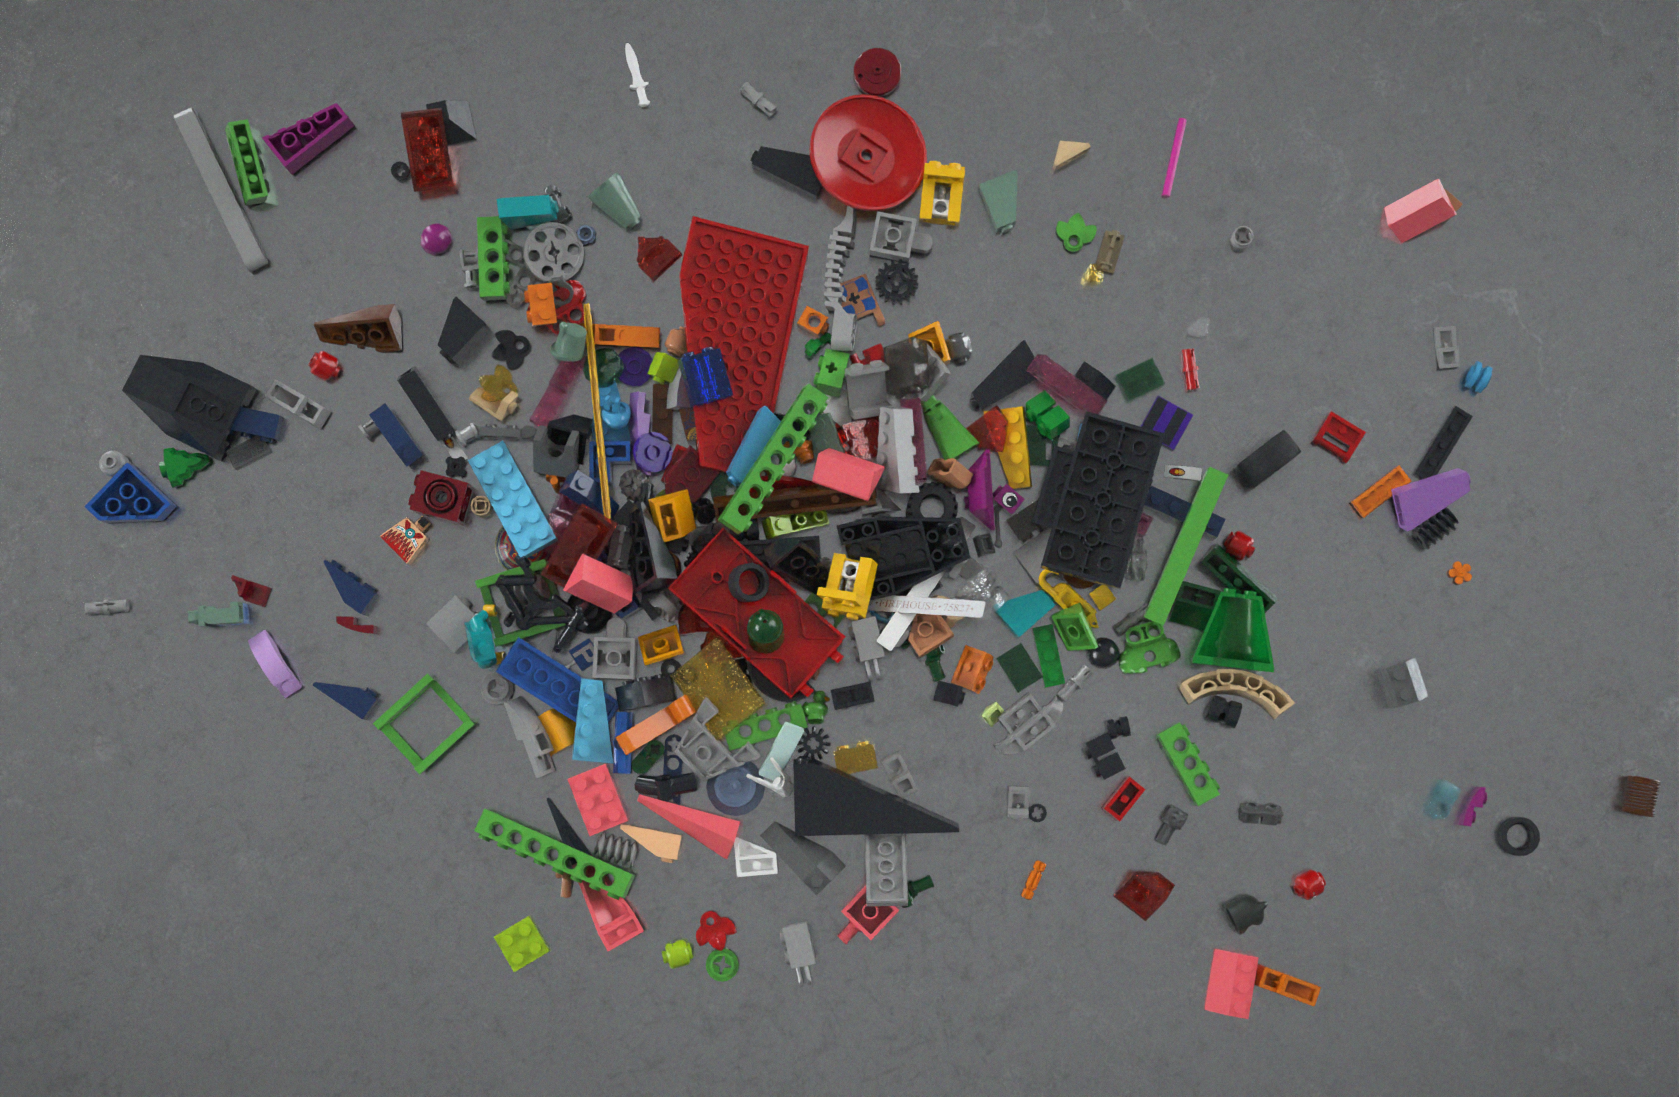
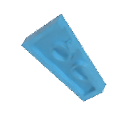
M598 380L600 406L604 405V399L607 395H610L611 402H615L617 397L620 398L616 381ZM594 413L592 425V441H596ZM602 421L604 441L631 442L628 424L623 429H613Z

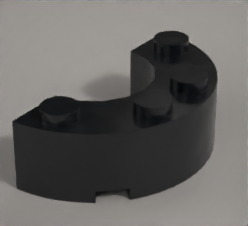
M747 661L749 675L753 683L767 697L780 702H797L808 698L798 691L790 699ZM806 682V684H807L811 689L814 690V691L810 694V696H811L812 694H814V693L816 692V690H815L808 682Z

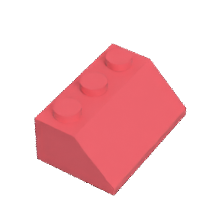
M1214 948L1204 1010L1249 1019L1259 958L1253 955Z

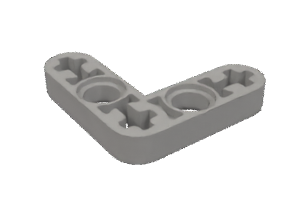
M494 236L489 242H496L498 236ZM505 239V242H508V245H510L505 260L520 267L506 299L508 305L516 309L523 306L525 299L524 294L520 291L518 295L520 301L512 303L511 296H516L518 293L515 287L517 286L520 290L527 291V286L519 284L520 278L528 276L530 278L529 285H534L537 278L529 272L525 263L521 264L524 261L523 247ZM515 249L520 250L522 254L518 260H514L510 256L511 252ZM531 251L529 252L528 257L531 261L539 260V255Z

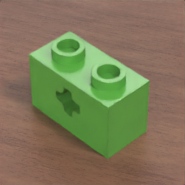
M826 348L824 356L820 355L818 367H821L820 373L816 372L813 384L817 385V390L826 395L840 397L845 377V368L848 366L849 353Z

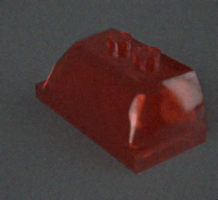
M442 108L401 112L414 192L454 187Z
M581 503L548 557L541 575L564 588L582 553L597 560L618 523Z

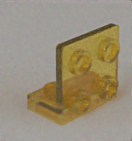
M869 741L858 742L857 747L849 748V744L838 746L837 751L833 752L836 768L847 774L878 768L874 744H869Z

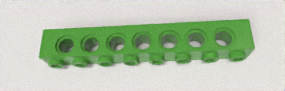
M810 384L802 388L720 515L719 522L737 534L743 531L746 532L752 524L750 519L762 509L763 504L761 502L764 497L768 498L774 490L772 487L775 480L779 481L785 472L782 469L786 463L790 464L796 454L793 452L796 447L800 448L806 440L805 433L807 430L811 431L817 422L815 420L818 413L822 414L828 404L825 402L828 397ZM804 405H808L811 408L810 415L804 412ZM794 421L800 424V431L793 429L792 424ZM783 438L789 440V448H785L782 445ZM772 455H776L779 458L778 465L772 463ZM761 471L767 473V482L761 480ZM750 488L757 491L756 499L749 495ZM740 505H743L747 510L745 516L738 512Z
M488 809L483 810L474 830L479 833L478 837L489 842L490 839L498 842L496 845L505 850H508L509 847L516 850V855L526 858L527 855L535 858L533 862L543 867L545 864L553 866L552 871L561 875L564 872L571 874L570 879L582 883L584 880L590 883V888L599 892L602 888L608 891V896L619 900V897L626 898L635 875ZM498 825L503 827V833L500 836H496L494 833L495 827ZM516 833H519L522 838L519 844H514L513 836ZM538 841L540 849L534 853L531 850V845L533 842ZM556 849L558 851V858L552 861L549 854L552 850ZM571 858H575L577 861L574 869L568 867V861ZM593 866L596 872L593 877L589 878L586 870L588 867ZM611 874L614 877V882L612 885L607 886L605 884V877Z

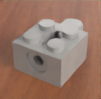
M877 211L869 255L897 261L901 259L902 262H909L911 251L923 254L928 253L932 248L933 240L929 234L915 232L917 219Z
M876 616L852 621V626L848 627L851 640L855 639L856 647H853L855 660L860 659V663H865L869 682L873 681L869 661H873L877 680L881 679L877 660L885 656L882 645L877 642L880 634Z
M612 618L607 622L606 637H594L592 678L635 680L637 639L626 638V624L620 618Z
M808 921L784 925L783 931L779 933L782 945L786 944L787 951H784L786 965L790 964L791 969L796 968L800 987L804 986L800 968L804 966L807 983L811 985L812 980L808 965L816 964V958Z

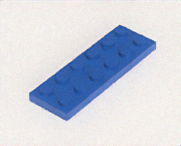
M518 637L496 672L576 722L582 677ZM604 692L607 720L609 722L618 709L617 699Z

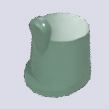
M561 322L559 324L560 331L556 342L551 345L550 353L562 361H579L584 357L587 331L581 325Z

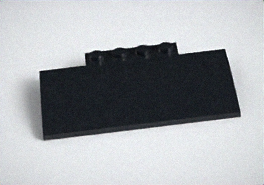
M1086 411L1075 451L1058 446L1054 447L1032 524L1051 529L1040 568L1101 585L1121 588L1165 433Z

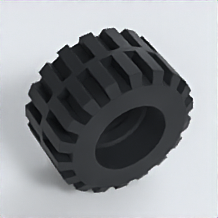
M926 482L919 486V493H911L907 503L908 517H924L920 511L922 501L927 497H936L944 504V513L940 518H956L958 512L956 496L944 484Z

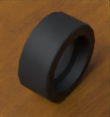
M755 563L741 564L735 567L728 579V587L732 596L744 603L762 599L768 592L770 584L769 576L765 569ZM745 571H752L758 578V589L752 595L743 593L739 586L740 575Z
M1512 817L1505 820L1500 826L1498 841L1507 853L1515 856H1526L1538 847L1540 832L1537 825L1530 819ZM1516 824L1526 826L1531 833L1530 842L1524 848H1515L1507 840L1508 830Z

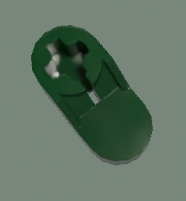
M656 740L649 742L632 761L633 771L638 775L646 774L664 755L663 744Z

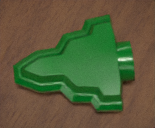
M174 447L166 448L163 452L164 461L159 462V468L162 477H168L172 488L183 485L184 480L191 478L195 471L202 470L210 463L209 455L202 453L189 454L185 450L177 451Z

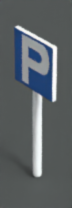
M589 638L569 650L574 660L565 665V667L570 668L577 663L580 670L583 671L593 665L594 645Z

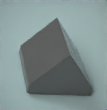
M990 533L973 538L978 558L996 553Z

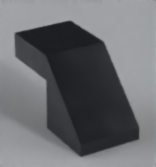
M660 588L643 592L641 606L653 622L660 617L649 601L661 591Z

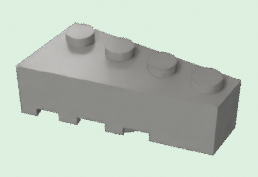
M881 407L876 460L877 464L885 466V469L876 488L896 493H919V485H915V476L918 475L917 467H914L913 455H916V447L912 443V437L915 436L913 411L904 407Z

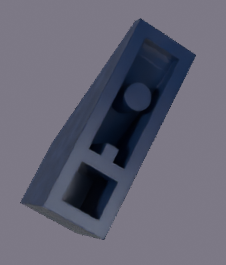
M386 403L369 414L406 467L423 455L422 450Z
M579 470L569 474L560 493L605 520L601 486ZM609 495L612 522V517L616 514L619 505Z
M313 683L314 687L362 720H367L380 701L376 697L377 693L368 687L365 690L364 688Z

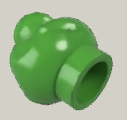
M819 690L813 695L814 702L807 703L806 701L802 706L809 724L823 723L824 716L828 713V707L825 702H828L830 698L827 697L824 691Z

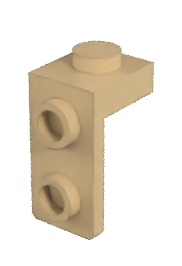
M478 387L470 395L469 400L502 421L509 413H513L517 407L515 402L518 394L511 391L500 401L481 387Z

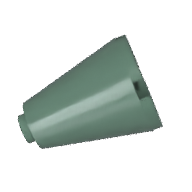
M618 172L587 196L591 202L624 228L627 226L633 228L640 222L638 217L641 215Z

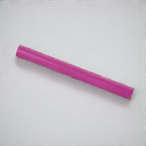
M1179 118L1162 193L1165 197H1170L1187 122L1185 118Z

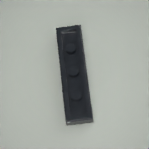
M1454 406L1413 475L1421 480L1437 475L1473 416Z

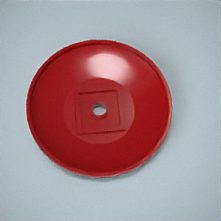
M863 94L840 99L821 114L811 133L809 150L813 170L826 191L847 206L864 211H882L893 208L907 200L916 191L923 179L925 163H927V150L923 135L913 118L903 108L890 100L879 96ZM861 152H868L871 159H863Z

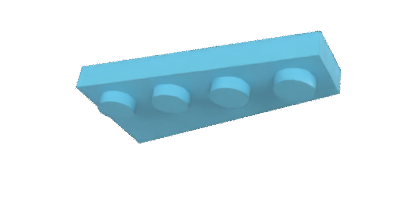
M581 678L572 760L613 763L602 680Z

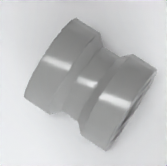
M1247 226L1238 227L1231 236L1233 247L1241 250L1248 247L1253 240V231Z

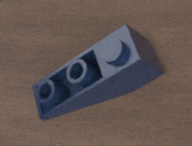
M332 559L331 562L324 560V564L343 602L358 613L365 615L378 597L374 593L375 588L366 582L364 585L358 582L359 577L351 571L346 573L341 570L343 566Z

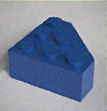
M126 463L84 507L99 521L116 523L163 521L177 506L134 465Z

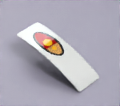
M453 436L444 442L442 439L440 440L452 458L464 457L465 460L468 458Z
M1165 465L1164 477L1200 481L1202 468Z

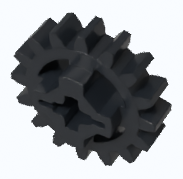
M901 259L898 264H895L894 260H891V265L884 263L885 269H878L881 276H876L875 280L880 281V283L876 284V288H881L879 295L885 294V301L892 298L893 304L896 299L903 303L904 297L910 300L909 294L915 295L916 291L913 287H918L919 284L914 282V280L918 279V275H913L915 268L909 269V262L902 265ZM895 269V272L892 274H887L890 270ZM902 271H905L909 275L910 279L906 278L903 275ZM896 278H900V282L898 285H894V281ZM884 284L888 285L891 288L892 292H889L885 288ZM903 288L907 289L904 293L899 294V291Z

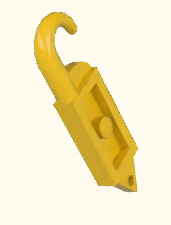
M1044 569L1038 578L1042 589L1063 609L1081 603L1091 627L1099 628L1095 615L1097 613L1096 610L1069 584L1059 583L1052 587L1046 581V575L1048 573H1059Z

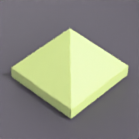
M995 702L985 708L982 717L992 727L999 721L997 717L1005 711Z

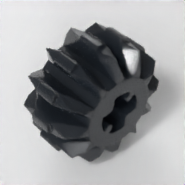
M815 726L812 727L811 734L805 728L804 731L807 736L805 737L802 734L801 738L804 740L803 742L799 741L797 745H803V747L797 750L798 753L806 750L803 756H808L811 753V759H815L814 754L817 753L818 758L822 759L821 750L828 754V750L824 749L823 745H831L830 742H823V740L829 738V735L821 737L820 735L824 731L822 728L818 734L815 733ZM810 738H815L819 742V746H816L817 749L812 750L811 746L807 744L808 740L811 741Z

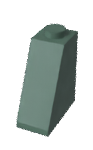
M1017 170L979 184L978 190L996 232H1008L1013 229L1016 223Z

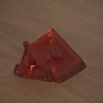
M659 236V238L638 237V266L654 282L682 253L668 239H664L663 236Z
M996 405L966 427V429L980 443L978 448L994 449L999 452L1004 451L1009 421Z

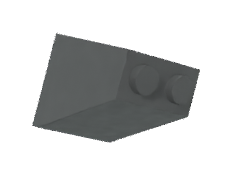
M1416 658L1376 670L1388 708L1402 707L1428 697Z

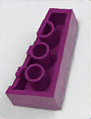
M335 103L314 113L313 116L305 120L300 119L296 121V124L287 128L283 127L277 130V133L270 136L266 135L262 139L291 174H294L355 125L341 107Z

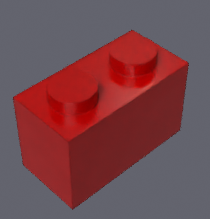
M1127 776L1102 809L1120 822L1146 789L1130 776Z

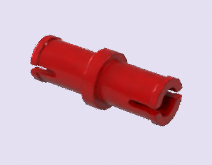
M1194 348L1181 350L1184 368L1182 369L1186 376L1187 390L1199 389L1197 374L1199 367L1196 366Z

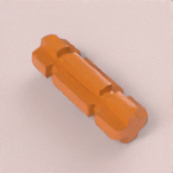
M1039 860L1035 862L1034 870L1031 871L1026 882V889L1024 888L1021 894L1023 898L1028 900L1032 899L1033 891L1036 890L1042 877L1041 873L1046 868V864Z

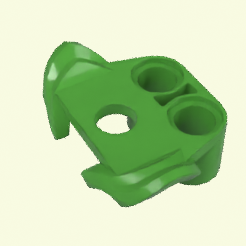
M1152 621L1129 628L1126 633L1125 651L1119 657V667L1122 672L1130 674L1148 672L1147 668L1160 664L1162 667H1166L1181 657L1180 649L1176 641L1166 637L1164 627L1161 624ZM1155 629L1160 634L1158 636H1151L1149 631ZM1131 635H1137L1139 636L1140 640L1137 642H1133L1130 640L1129 637ZM1148 651L1154 652L1156 655V659L1152 662H1148L1144 658V654Z

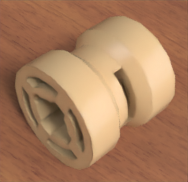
M476 496L471 501V510L477 516L485 518L493 512V506L485 496Z

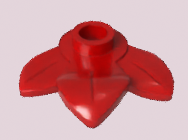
M708 911L701 916V926L696 931V940L699 946L709 942L713 948L722 951L726 944V935L735 934L737 930L729 918L719 917L717 913ZM710 917L714 919V924L711 926L706 923Z

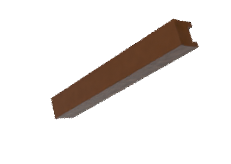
M819 484L776 489L772 491L768 498L764 497L761 502L763 504L762 509L757 515L754 514L751 519L876 504V487L869 501ZM757 492L749 493L752 498H757ZM733 495L713 497L716 523H720L718 519ZM743 505L738 507V512L745 516L746 508Z

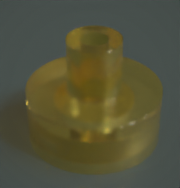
M1089 264V271L1083 273L1084 282L1104 280L1103 271L1097 270L1096 264Z

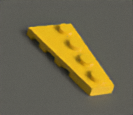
M1024 407L983 411L1009 486L1012 489L1032 487Z

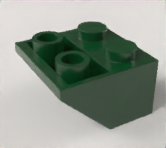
M1183 581L1174 600L1169 622L1204 631L1221 591Z

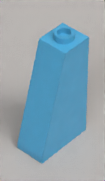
M766 406L761 407L757 411L726 471V474L729 476V482L734 486H740L781 422ZM783 438L782 445H784L788 441V439Z

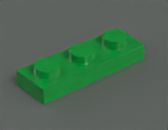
M1053 624L1032 628L1045 688L1065 684Z

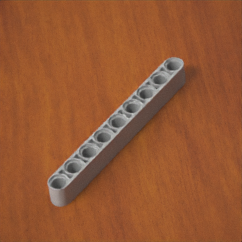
M190 107L173 115L249 272H252L267 265V258L193 107Z

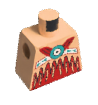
M423 515L415 523L406 517L384 532L380 537L406 564L411 565L429 541V538L423 531L431 523Z

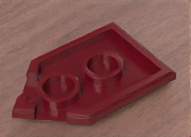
M690 445L664 475L665 494L688 489L690 502H696L721 471L701 467L698 451Z

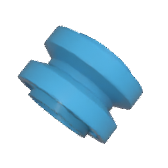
M1476 361L1466 376L1465 387L1470 389L1475 386V391L1481 393L1491 379L1493 368L1488 365L1482 368V363Z

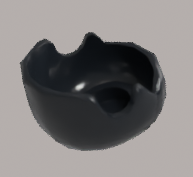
M1097 638L1098 648L1088 649V658L1097 667L1110 668L1117 663L1120 657V649L1109 638Z

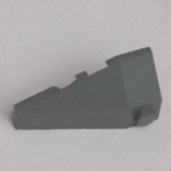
M775 821L760 835L816 896L846 867L831 850L804 836H795L793 830Z

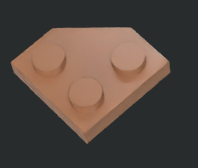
M916 614L908 641L919 658L953 638L954 634L941 615Z

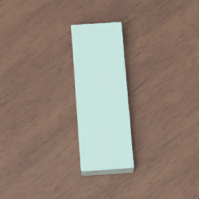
M784 722L759 770L760 776L773 781L781 776L770 761V758H774L784 771L804 733L802 727Z

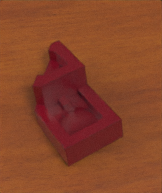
M232 575L231 579L236 584L239 597H242L244 601L262 607L266 606L271 591L270 587Z

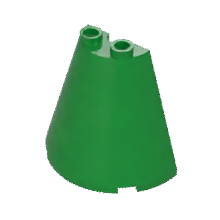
M1224 588V592L1220 593L1197 646L1192 663L1274 672L1262 596H1256L1257 592L1244 591V594H1236V589Z

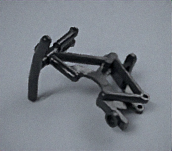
M517 554L513 560L521 567L524 574L500 575L495 583L512 612L506 615L503 623L509 628L516 618V625L521 630H528L532 625L568 623L553 648L556 653H559L576 627L581 631L589 625L590 622L584 617V612L589 607L590 602L582 600L574 609L556 594H553L549 601L540 599L533 590V584L536 583L538 577L530 569L531 563L529 559L525 556L520 557ZM524 585L525 594L530 601L525 611L510 586ZM538 607L542 609H556L560 607L569 614L533 617Z

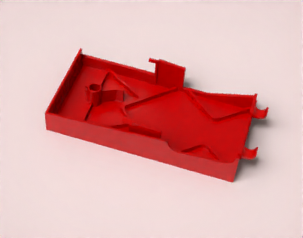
M724 527L668 587L672 594L790 699L798 691L809 697L814 690L806 682L829 657L836 663H839L844 657L836 649L846 636L800 598L796 590L773 570L771 571L727 532ZM755 563L764 568L769 576L768 592L758 601L747 603L738 601L729 591V575L735 567L741 564ZM752 571L743 572L739 578V586L742 592L747 595L756 593L759 585L758 578ZM759 609L775 612L783 622V644L771 653H759L753 650L748 642L747 623L749 618Z

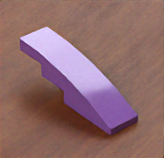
M644 392L630 393L631 417L629 428L632 451L636 440L641 435L649 433L651 414L644 413L646 396ZM636 464L637 470L643 472L646 476H651V472L642 470Z

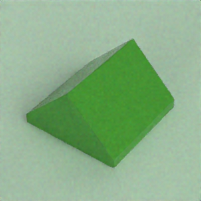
M1081 603L1051 615L1067 651L1098 648L1097 638Z

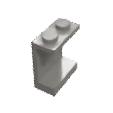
M881 360L871 361L868 365L856 363L852 364L849 368H845L849 416L854 420L880 416L881 407H893L887 399L885 371L889 370V366Z

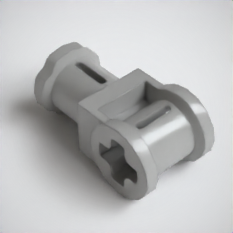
M478 248L469 251L460 249V263L462 271L466 276L464 288H479Z

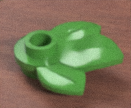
M1076 213L1069 219L1068 223L1058 221L1056 231L1058 236L1064 240V247L1070 252H1077L1083 247V244L1089 243L1094 239L1097 227L1096 225L1085 226L1080 213ZM1070 240H1076L1077 245H1071Z

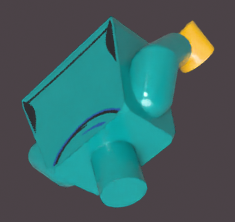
M485 604L483 610L471 618L469 622L464 623L471 660L477 662L478 666L482 669L500 664L505 653L504 651L495 653L492 633L486 622L488 617L497 616V612H494L496 604Z

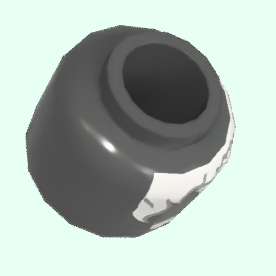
M964 332L948 335L945 343L950 359L955 360V363L967 361L966 357L972 354L970 337L964 335Z

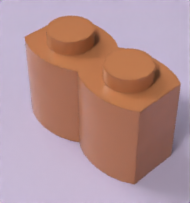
M937 458L933 460L927 471V474L938 483H942L945 487L949 488L955 486L958 489L967 487L973 476L967 468L954 458L947 460Z

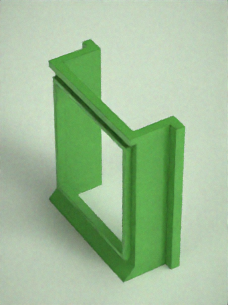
M542 559L531 563L530 569L533 572L540 570L543 580L549 586V600H551L553 594L559 596L549 562L546 563V560ZM521 567L475 580L476 587L481 590L484 603L494 604L488 586L494 585L500 575L524 574ZM560 607L552 609L554 616L565 615V611ZM498 615L496 617H489L496 637L493 639L495 647L516 641L518 637L522 639L566 625V623L532 625L528 630L519 629L503 634Z
M428 673L373 723L411 762L419 775L475 725L474 721ZM431 687L459 717L463 724L422 760L390 724Z

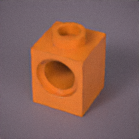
M806 306L797 322L798 327L816 337H819L820 334L824 335L830 324L827 323V316L809 306ZM812 318H817L820 324L817 327H811L809 321Z

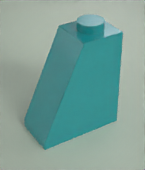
M549 195L496 199L499 219L511 230L557 220L556 213L559 212L557 201H554Z
M1039 590L997 603L991 609L1019 638L1055 606V603L1047 592Z

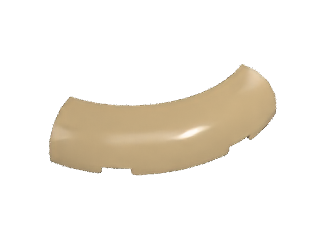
M1218 669L1216 671L1200 673L1180 684L1181 692L1189 705L1211 695H1235L1258 704L1274 720L1295 704L1290 696L1277 685H1273L1262 676L1243 670Z

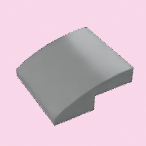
M925 342L900 370L906 383L913 386L920 400L925 402L951 374L937 353Z

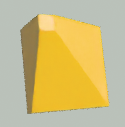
M1101 585L1088 594L1099 611L1116 600L1106 585Z

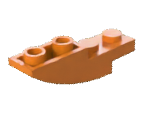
M579 323V325L585 328V324ZM592 324L594 344L659 348V327Z

